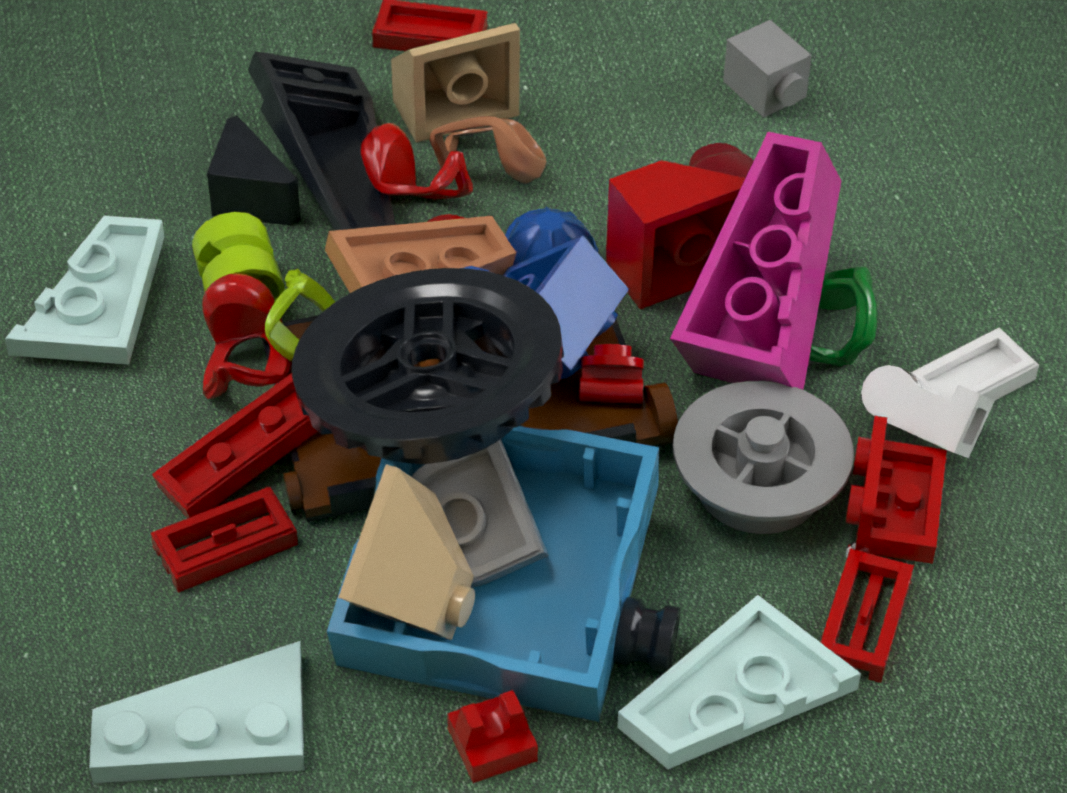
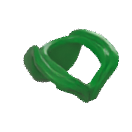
M866 266L825 273L818 308L842 310L856 305L855 326L851 339L841 350L817 347L812 343L809 361L827 363L838 367L851 365L858 355L874 341L878 312L871 275Z

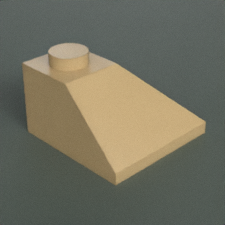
M516 23L410 49L391 59L393 102L415 142L430 139V134L434 129L453 121L477 116H493L499 119L519 116L520 29Z
M386 464L338 598L378 616L406 623L407 626L452 641L456 627L462 628L466 624L474 606L475 590L470 588L474 577L436 494L399 468Z

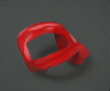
M393 123L376 126L361 144V156L367 175L373 186L383 194L417 196L429 199H453L468 196L473 192V184L466 168L463 152L451 151L443 167L430 183V186L419 187L416 185L415 159L412 145L400 127ZM455 178L458 190L445 189Z
M236 273L224 275L214 281L204 293L202 302L203 315L216 344L203 379V394L207 399H213L225 393L231 380L255 387L273 385L285 378L292 365L291 361L283 357L271 345L266 336L265 322L275 302V298L269 288L254 277ZM264 338L270 345V354L265 371L254 370L227 362L234 348L246 340Z

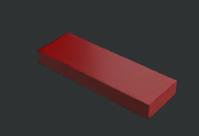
M292 373L152 474L157 487L187 518L213 509L318 432L312 427L310 416L303 415L299 407Z

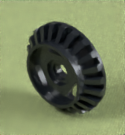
M438 268L394 275L349 293L329 306L308 326L297 344L292 360V378L299 407L303 415L310 416L312 427L321 435L333 434L336 444L347 449L361 447L367 451L368 455L409 464H432L460 459L484 450L498 442L514 427L520 426L529 419V408L543 406L551 397L550 385L559 382L563 372L561 358L564 357L561 327L555 312L541 295L521 282L500 274L465 268ZM425 360H443L442 362L432 366H414L415 364Z

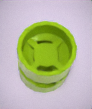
M230 212L213 217L195 232L192 240V250L199 276L202 278L204 293L214 281L224 275L234 273L245 274L264 283L273 294L275 301L285 290L277 261L274 259L273 248L266 227L260 219L248 213Z

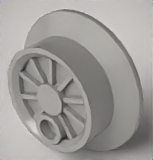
M770 381L737 382L716 388L704 394L683 413L676 426L673 440V456L676 468L685 484L699 497L705 509L721 523L736 530L755 534H772L792 529L806 521L815 511L830 503L846 485L851 474L854 459V449L850 433L840 416L829 405L802 389Z

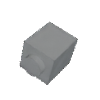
M768 20L727 39L723 82L764 118L780 109L792 106L799 100L807 97L812 55L774 22Z

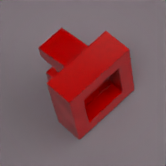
M513 690L502 693L498 697L477 704L472 703L461 707L459 710L447 713L448 731L472 783L538 761V745Z

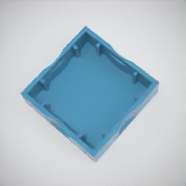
M523 426L514 427L501 440L549 556L492 582L474 587L475 601L470 617L462 628L456 627L452 641L407 626L406 623L378 616L337 597L327 629L335 664L341 667L490 699L513 690L520 705L599 722L614 664V646L622 608L626 597H631L659 486V447L567 429L541 430ZM382 458L376 474V490L386 464L399 468L411 477L425 464L400 463ZM358 541L355 543V545H354V547H353V550H352V553H351V556H350V559H349V563H348V566H347V569H346V572H345V575H344V578H343V581H342V585H343V583H344V580H345L347 571H348V569H349V566H350L352 557H353V555H354V552H355V549H356V546H357Z

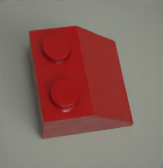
M661 160L609 179L606 263L628 287V295L640 310L694 289L745 181L744 177Z

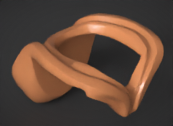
M493 116L471 117L441 125L430 134V143L440 168L443 167L449 153L457 150L459 137L493 131L498 154L506 173L516 181L523 184L530 183L541 176L546 166V157L540 146L519 122L512 119H499ZM451 133L444 141L442 134Z

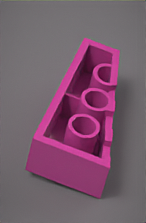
M767 132L670 337V340L694 373L730 383L770 381L792 388L794 386L802 390L804 389L842 181L822 142Z

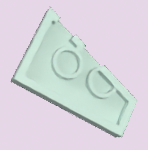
M103 216L67 261L69 270L55 288H45L34 302L36 311L24 326L16 324L7 335L5 341L8 355L129 365L164 240L162 220Z
M757 595L618 712L617 728L664 767L670 769L858 690L861 673Z
M300 641L92 709L89 766L92 782L108 783L303 771V687Z

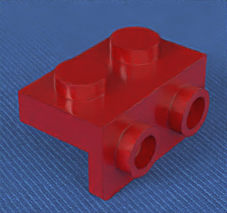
M875 415L871 438L858 437L852 475L865 476L864 486L851 485L846 524L858 525L855 550L873 555L933 564L937 546L947 450L885 440L888 417Z

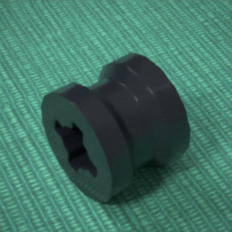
M626 597L618 624L613 662L627 666L636 660L648 663L655 672L665 673L668 671L675 649L681 607L666 605L662 609L657 610L646 607L641 599Z

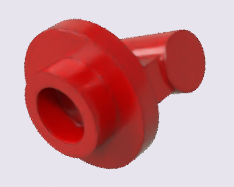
M594 345V355L581 357L580 402L643 404L642 370L644 369V359L631 357L632 347L628 345Z

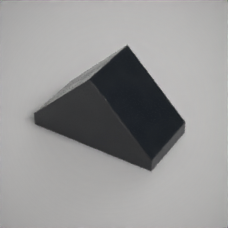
M237 115L227 119L207 172L212 216L230 212L248 213L265 223L292 226L300 222L298 179Z

